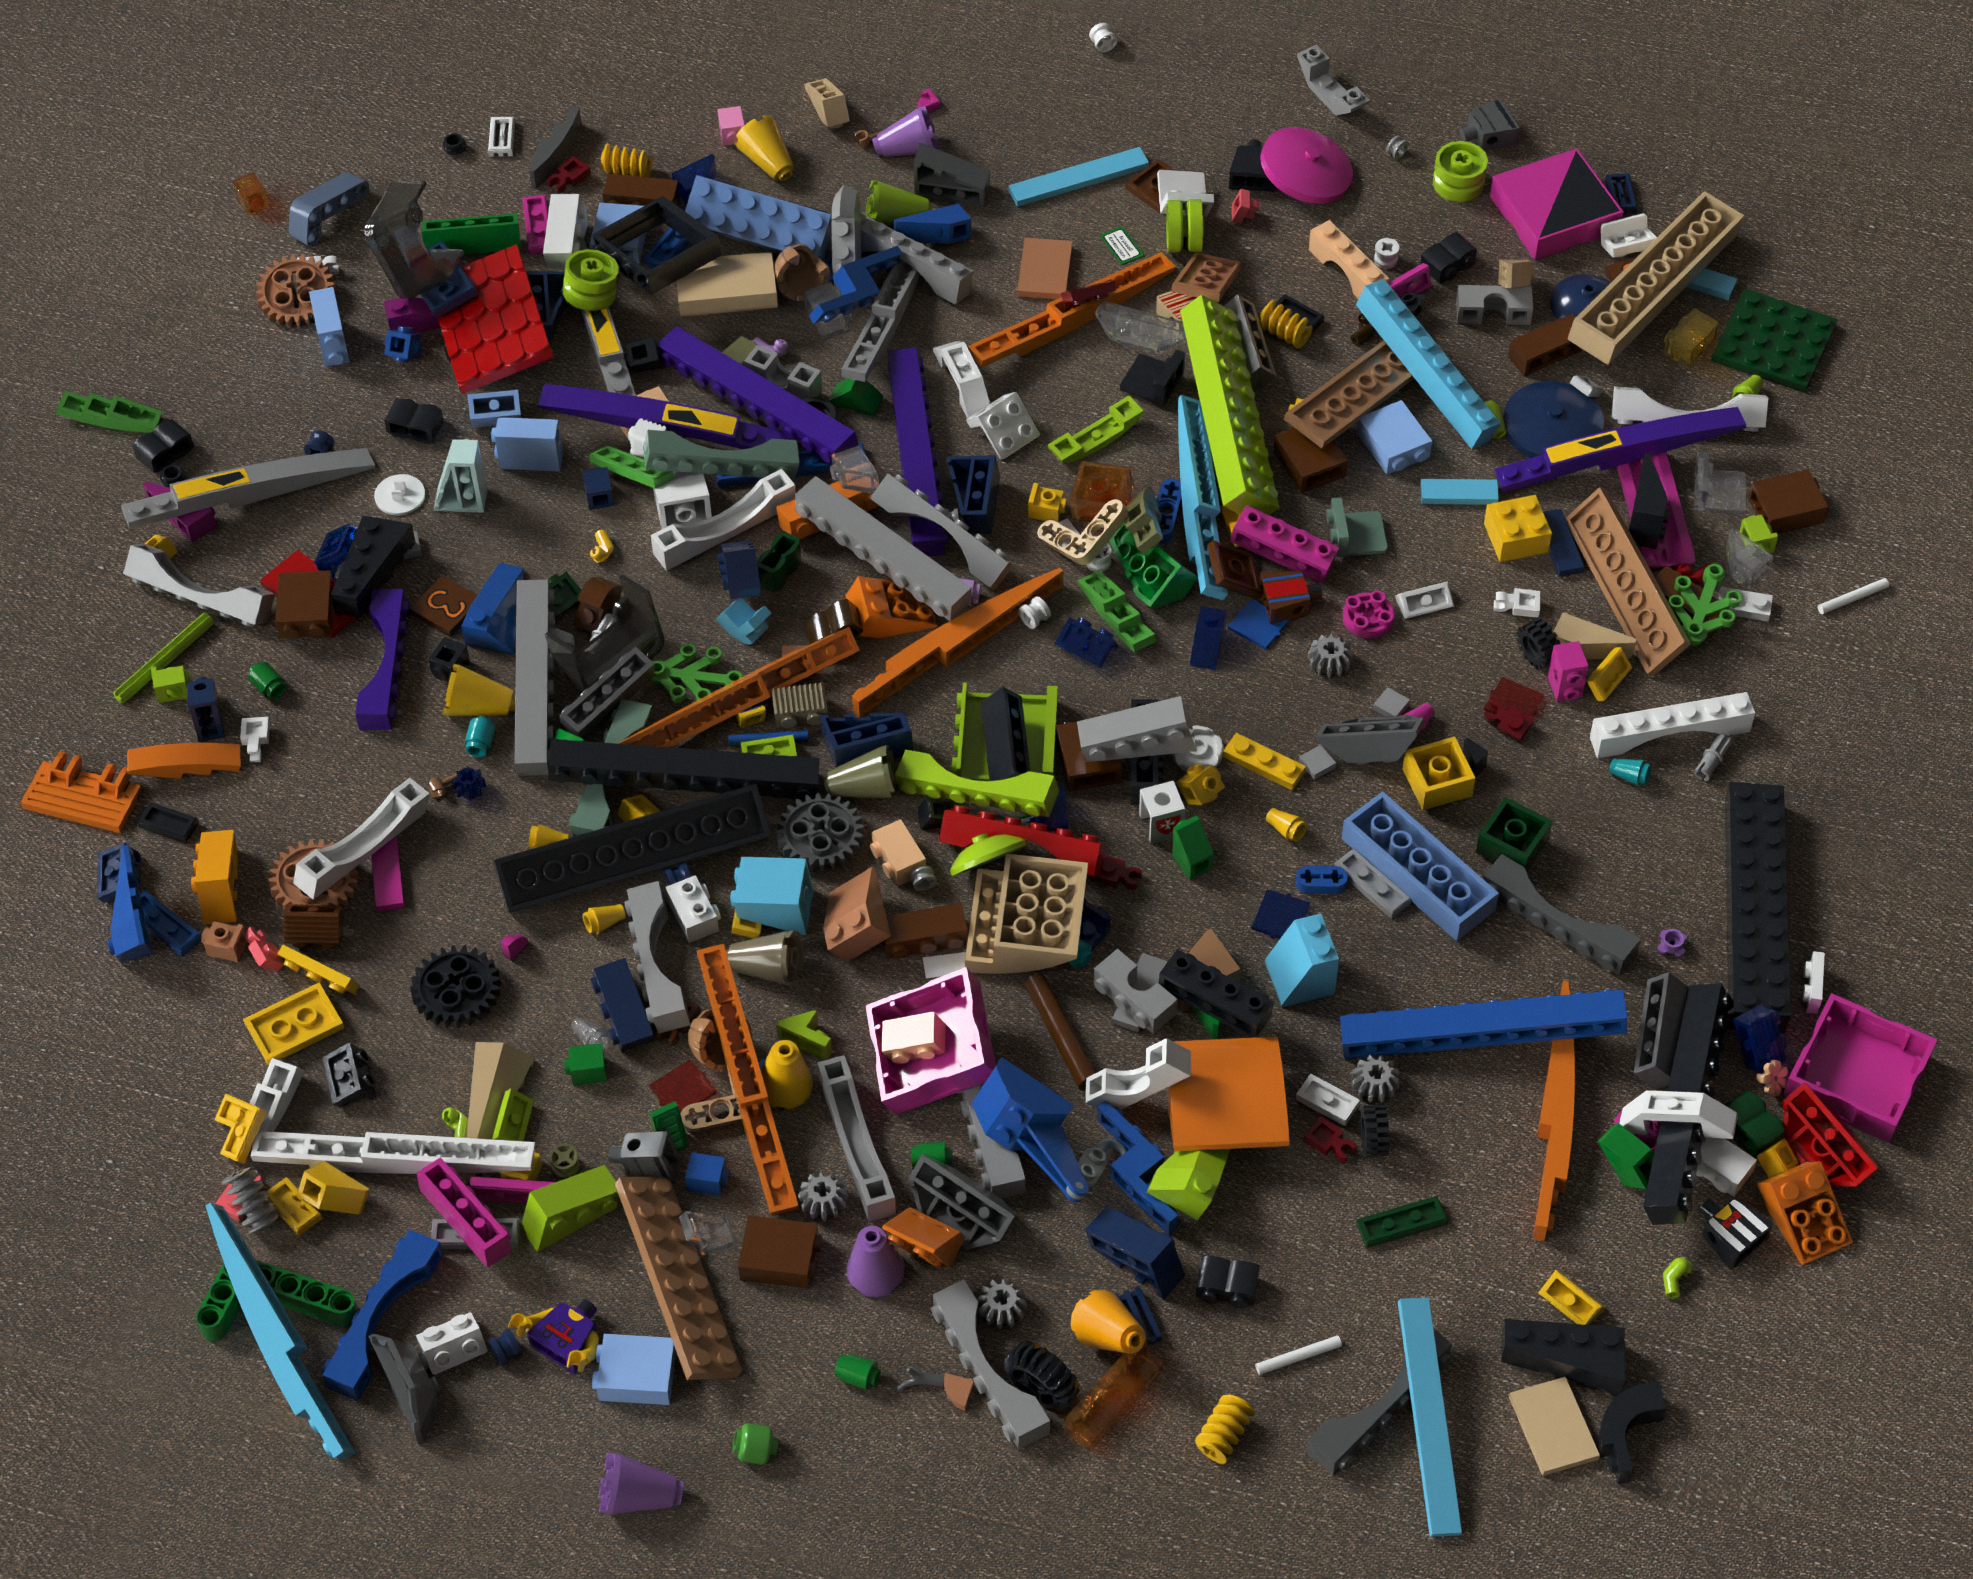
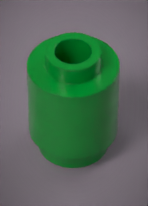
M267 662L256 663L250 668L248 681L264 697L275 700L285 692L286 684L284 683V678Z
M946 1142L918 1143V1146H911L912 1169L915 1168L922 1154L946 1165L953 1164L952 1147H947Z
M852 1353L848 1355L841 1354L835 1367V1377L840 1378L841 1382L865 1390L876 1386L881 1376V1369L878 1368L877 1361Z

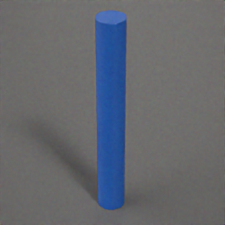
M808 730L728 735L729 746L741 745V742L793 735L795 742L808 741Z

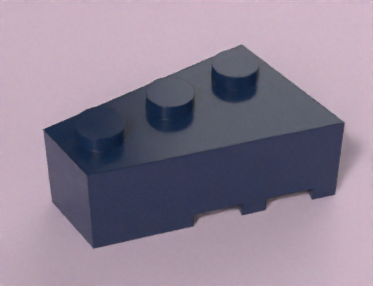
M996 456L946 457L963 522L970 527L967 532L970 534H992L1000 482V471Z

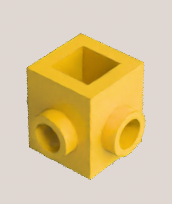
M1200 763L1189 767L1187 774L1176 782L1188 805L1209 803L1218 797L1217 793L1225 788L1221 781L1220 772L1213 765H1201Z

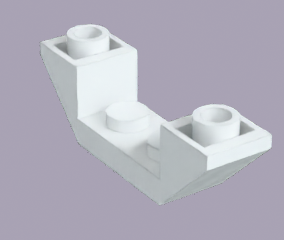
M955 341L933 348L941 368L948 367L959 389L960 405L966 417L969 418L989 405L983 377L965 342Z
M1645 1091L1623 1107L1619 1124L1632 1134L1647 1135L1650 1120L1701 1123L1705 1138L1733 1139L1738 1116L1737 1112L1705 1093Z

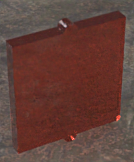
M1502 677L1495 690L1490 691V698L1483 710L1493 715L1496 714L1498 711L1491 707V702L1498 701L1505 711H1508L1510 706H1513L1532 717L1537 715V708L1543 700L1544 694Z
M690 1059L649 1085V1088L659 1099L660 1106L676 1101L680 1114L686 1106L706 1101L716 1094V1090L707 1081L706 1074L704 1072L701 1073Z

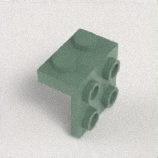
M1342 497L1331 499V509L1326 510L1327 523L1331 524L1332 528L1330 529L1331 543L1339 547L1337 557L1383 554L1387 552L1382 516L1379 511L1345 513Z

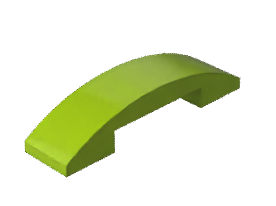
M1129 395L1110 406V414L1073 436L1067 432L1049 443L1048 448L1061 463H1069L1085 458L1103 449L1123 435L1142 417L1144 410Z

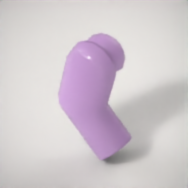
M759 337L753 340L757 345L778 353V357H782L787 353L788 344L782 339L776 340L774 345H768Z

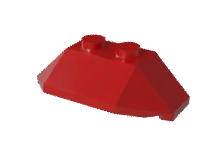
M1804 1082L1783 1100V1124L1785 1127L1783 1139L1785 1138L1800 1164L1821 1161L1831 1187H1859L1879 1169L1868 1149L1838 1114L1807 1083Z

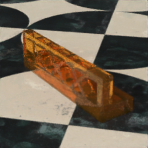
M1147 1338L1143 1347L1138 1352L1133 1354L1124 1353L1065 1418V1434L1089 1451L1163 1368L1164 1362L1148 1351Z

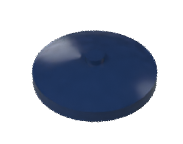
M1557 381L1537 382L1519 389L1508 400L1503 414L1507 440L1517 451L1529 458L1543 455L1542 448L1603 432L1604 426L1603 413L1593 397L1586 396L1571 384Z

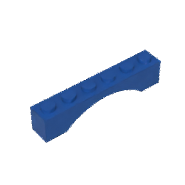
M410 1229L404 1238L399 1239L395 1247V1254L390 1262L387 1261L382 1267L380 1279L376 1286L373 1285L369 1289L364 1306L361 1310L356 1311L349 1331L339 1339L337 1351L333 1358L328 1359L324 1364L322 1376L328 1389L354 1400H359L372 1378L370 1366L371 1343L368 1336L374 1334L382 1316L402 1294L431 1278L444 1256L440 1241Z

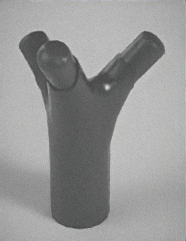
M911 1366L906 1369V1372L913 1377L897 1386V1390L902 1391L907 1387L921 1384L943 1387L945 1375L922 1372Z

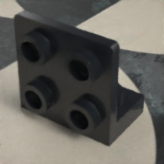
M1176 349L1172 357H1168L1165 362L1139 354L1121 382L1120 390L1164 406L1184 374L1185 352Z

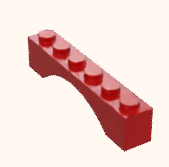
M954 805V809L944 811L938 842L969 847L974 844L972 838L986 832L988 837L1003 834L1021 837L1044 847L1059 860L1088 863L1087 875H1100L1106 843L1100 842L1099 836L1083 834V837L1073 836L1072 830L1057 828V832L1047 830V825L1031 822V826L1021 824V819L1006 816L1005 820L995 818V813L980 811L979 815L969 813L970 808Z

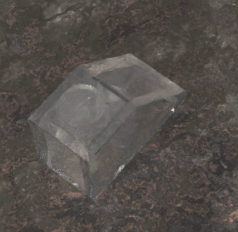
M860 445L831 455L833 463L830 466L831 475L834 480L839 481L843 489L870 494L875 492L879 486L878 474Z
M1732 528L1726 544L1729 575L1736 582L1751 589L1769 573L1773 556Z

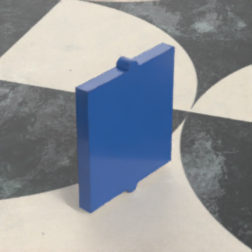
M1251 599L1242 610L1237 611V616L1228 625V630L1266 650L1275 638L1280 637V632L1289 623V619L1270 624L1265 606Z

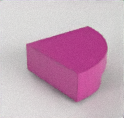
M930 88L922 92L918 101V108L926 106L928 113L941 108V102Z
M519 933L515 936L507 935L501 940L504 957L512 961L529 943L528 939Z

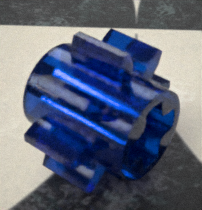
M467 766V768L456 771L457 779H453L451 782L458 798L463 796L471 801V799L482 796L481 788L486 787V781L482 777L480 769L475 771Z

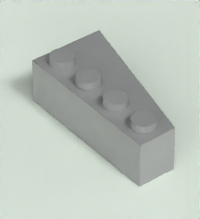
M1181 696L1077 721L1081 749L1087 762L1197 751L1193 726Z

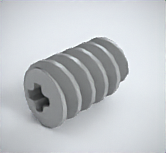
M251 1167L240 1170L222 1181L223 1185L232 1184V1187L227 1191V1195L237 1194L238 1197L232 1202V1205L242 1204L243 1207L237 1212V1215H247L242 1225H252L253 1228L248 1233L273 1223L279 1216L277 1211L269 1212L274 1206L272 1201L263 1202L269 1194L267 1191H259L264 1184L260 1180L254 1181L259 1174L257 1170L248 1171Z

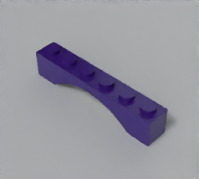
M372 589L370 613L374 627L380 632L385 641V652L376 675L358 693L355 715L359 730H391L392 719L397 718V705L394 702L395 698H399L400 686L397 678L402 677L400 656L405 655V643L402 639L403 636L407 635L408 631L405 616L410 614V600L405 599L403 589Z

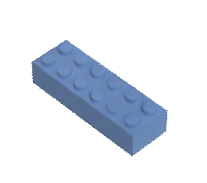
M696 175L685 212L715 234L777 253L783 252L788 246L791 247L799 243L805 244L816 257L824 262L832 237L831 214Z
M1383 791L1344 820L1342 840L1352 849L1354 848L1406 893L1418 908L1454 940L1458 941L1496 911L1499 893Z

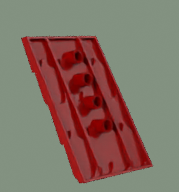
M517 244L507 248V250H501L484 257V259L481 258L462 266L463 271L479 295L438 318L461 393L465 394L554 358Z

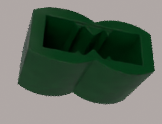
M784 531L775 537L771 544V549H768L759 557L757 565L761 587L776 592L785 584L787 576L799 567L801 563L800 538Z
M1747 1091L1724 1104L1726 1107L1737 1112L1738 1117L1734 1136L1738 1138L1744 1149L1754 1158L1783 1139L1785 1133L1783 1122L1780 1118L1773 1116L1766 1110V1104L1760 1096Z

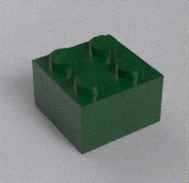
M1504 797L1479 833L1476 853L1493 862L1503 854L1523 866L1527 872L1548 842L1553 820Z

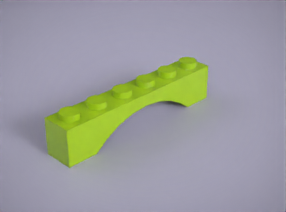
M905 750L895 773L900 790L907 794L917 793L928 795L934 799H951L957 803H973L984 808L990 806L1001 808L1007 812H1023L1034 817L1039 815L1049 817L1059 793V788L1053 775L1028 771L1019 776L1004 780H970L945 770L930 754Z

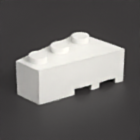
M551 194L543 250L548 268H565L567 258L571 254L582 250L588 220L586 217V204H582L579 194Z

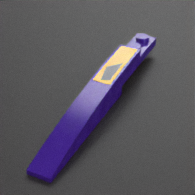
M544 384L538 408L625 428L635 426L638 420L643 418V421H652V424L656 423L657 425L661 424V427L665 426L666 431H673L684 439L690 437L739 449L753 448L764 444L770 439L788 440L783 431L741 422L740 416L679 403L607 391Z
M1738 407L1703 411L1638 423L1542 448L1543 455L1494 469L1495 476L1502 493H1506L1597 465L1600 471L1643 459L1644 453L1653 456L1746 428V423Z

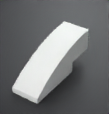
M273 1058L271 1059L262 1084L257 1083L250 1104L267 1111L259 1131L274 1132L294 1096L304 1073L303 1069Z

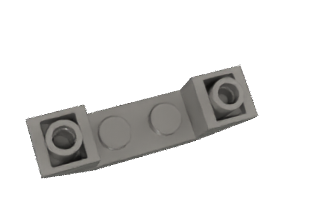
M1317 44L1297 53V58L1309 88L1335 116L1351 113L1370 104V100L1357 86L1346 91L1329 73L1330 58Z

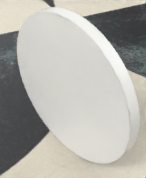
M393 475L384 479L377 486L374 498L376 505L384 513L395 516L406 515L417 510L422 505L425 499V489L421 481L411 475Z

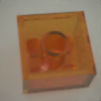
M1081 461L1069 500L1073 520L1091 522L1103 506L1114 499L1120 500L1125 506L1130 500L1134 486L1130 467Z

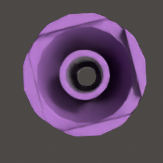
M868 1226L859 1232L847 1264V1276L852 1287L854 1286L864 1296L875 1298L892 1293L893 1289L899 1283H902L905 1274V1264L901 1254L894 1244L887 1239L886 1233L877 1226Z

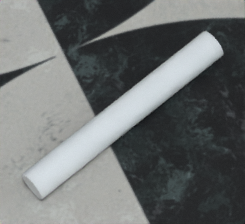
M1883 578L1819 604L1818 611L1820 614H1825L1888 588L1889 582L1886 578Z
M1337 1335L1256 1363V1370L1261 1375L1342 1347L1340 1337Z

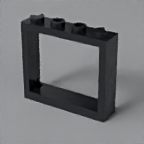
M664 196L592 234L595 245L593 250L607 253L614 258L623 276L631 279L640 289L643 288L651 295L722 256L718 235ZM663 222L694 244V246L649 271L618 249V247Z

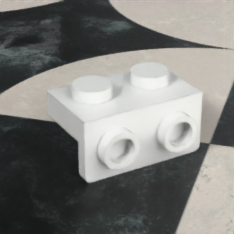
M1644 213L1601 224V246L1613 258L1624 257L1634 252H1643L1657 238L1647 228V216Z
M471 1312L465 1315H457L451 1321L439 1326L429 1327L424 1332L416 1335L433 1375L487 1352L480 1328Z

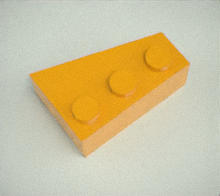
M234 830L201 832L200 843L196 844L197 860L193 862L195 877H191L192 892L198 895L204 925H210L213 921L219 923L237 922V913L233 901H237L238 893L233 891L234 880L238 879V847Z

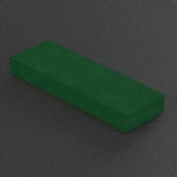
M1438 1196L1356 1219V1227L1366 1249L1438 1228L1448 1223Z

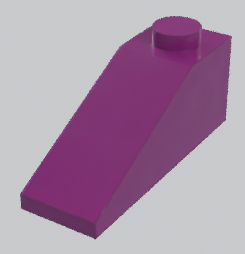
M406 296L383 301L390 330H397L399 326L413 328L414 333H420L441 328L438 318H435L423 298Z
M146 481L143 483L147 498L171 491L168 487ZM213 507L168 519L192 543L217 527L214 518L216 512Z

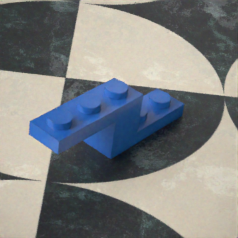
M899 246L842 265L832 278L843 296L819 304L809 315L813 324L820 321L827 323L835 319L839 314L846 316L858 307L865 309L874 303L873 299L880 293L871 276L880 269L887 271L897 265V259L903 254Z
M1104 1101L1097 1107V1122L1127 1150L1125 1154L1111 1164L1110 1179L1162 1230L1170 1235L1177 1229V1210L1146 1193L1150 1185L1148 1182L1153 1179L1156 1170L1164 1163V1154L1156 1144H1151L1145 1139L1139 1127L1136 1125L1132 1126L1125 1119L1124 1114L1118 1107H1112L1107 1101Z

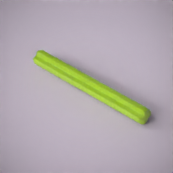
M207 613L201 614L113 693L115 699L121 704L128 701L152 679L151 667H156L157 670L164 669L214 624L213 618Z

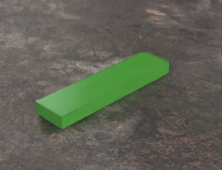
M608 445L589 455L590 463L602 468L607 467L612 472L652 488H657L674 479L673 471L646 470L644 459Z

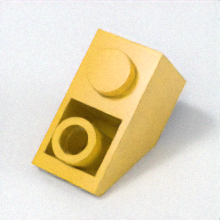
M322 1162L304 1171L297 1196L321 1210L359 1215L363 1211L370 1189L329 1163Z

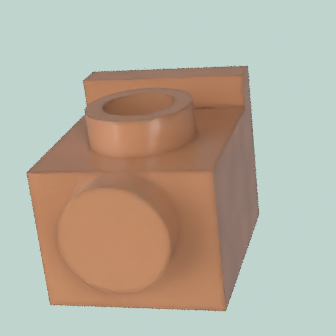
M214 921L210 928L204 929L201 937V942L205 947L207 956L239 962L247 940L243 935L245 933L243 925L233 926Z

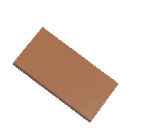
M1195 252L1173 282L1171 292L1199 297L1202 294L1211 300L1219 302L1240 272L1242 263Z

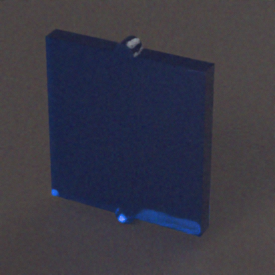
M1267 889L1253 922L1252 930L1270 935L1272 939L1275 937L1281 939L1294 920L1306 916L1310 902L1291 897L1289 893L1285 895Z

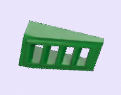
M676 1101L650 1113L653 1132H668L677 1152L688 1147L686 1131Z

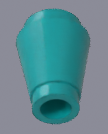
M1613 758L1609 772L1640 786V784L1647 785L1652 766L1646 763L1645 760Z

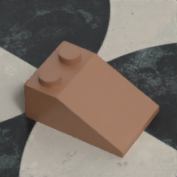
M873 867L834 889L829 894L823 925L827 949L846 961L854 959L891 937L876 869Z

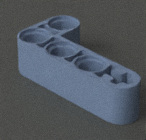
M347 171L296 198L290 207V237L309 247H313L321 237L322 222L364 199L369 191L368 181Z

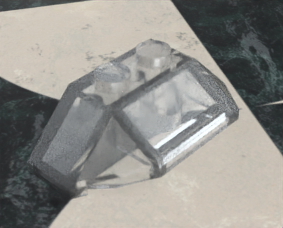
M1103 301L1096 309L1095 315L1109 339L1121 344L1125 348L1144 350L1151 355H1163L1187 341L1182 321Z

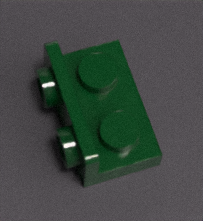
M567 571L560 576L556 573L548 579L550 589L555 590V605H550V612L555 613V619L579 602L577 599L581 589Z

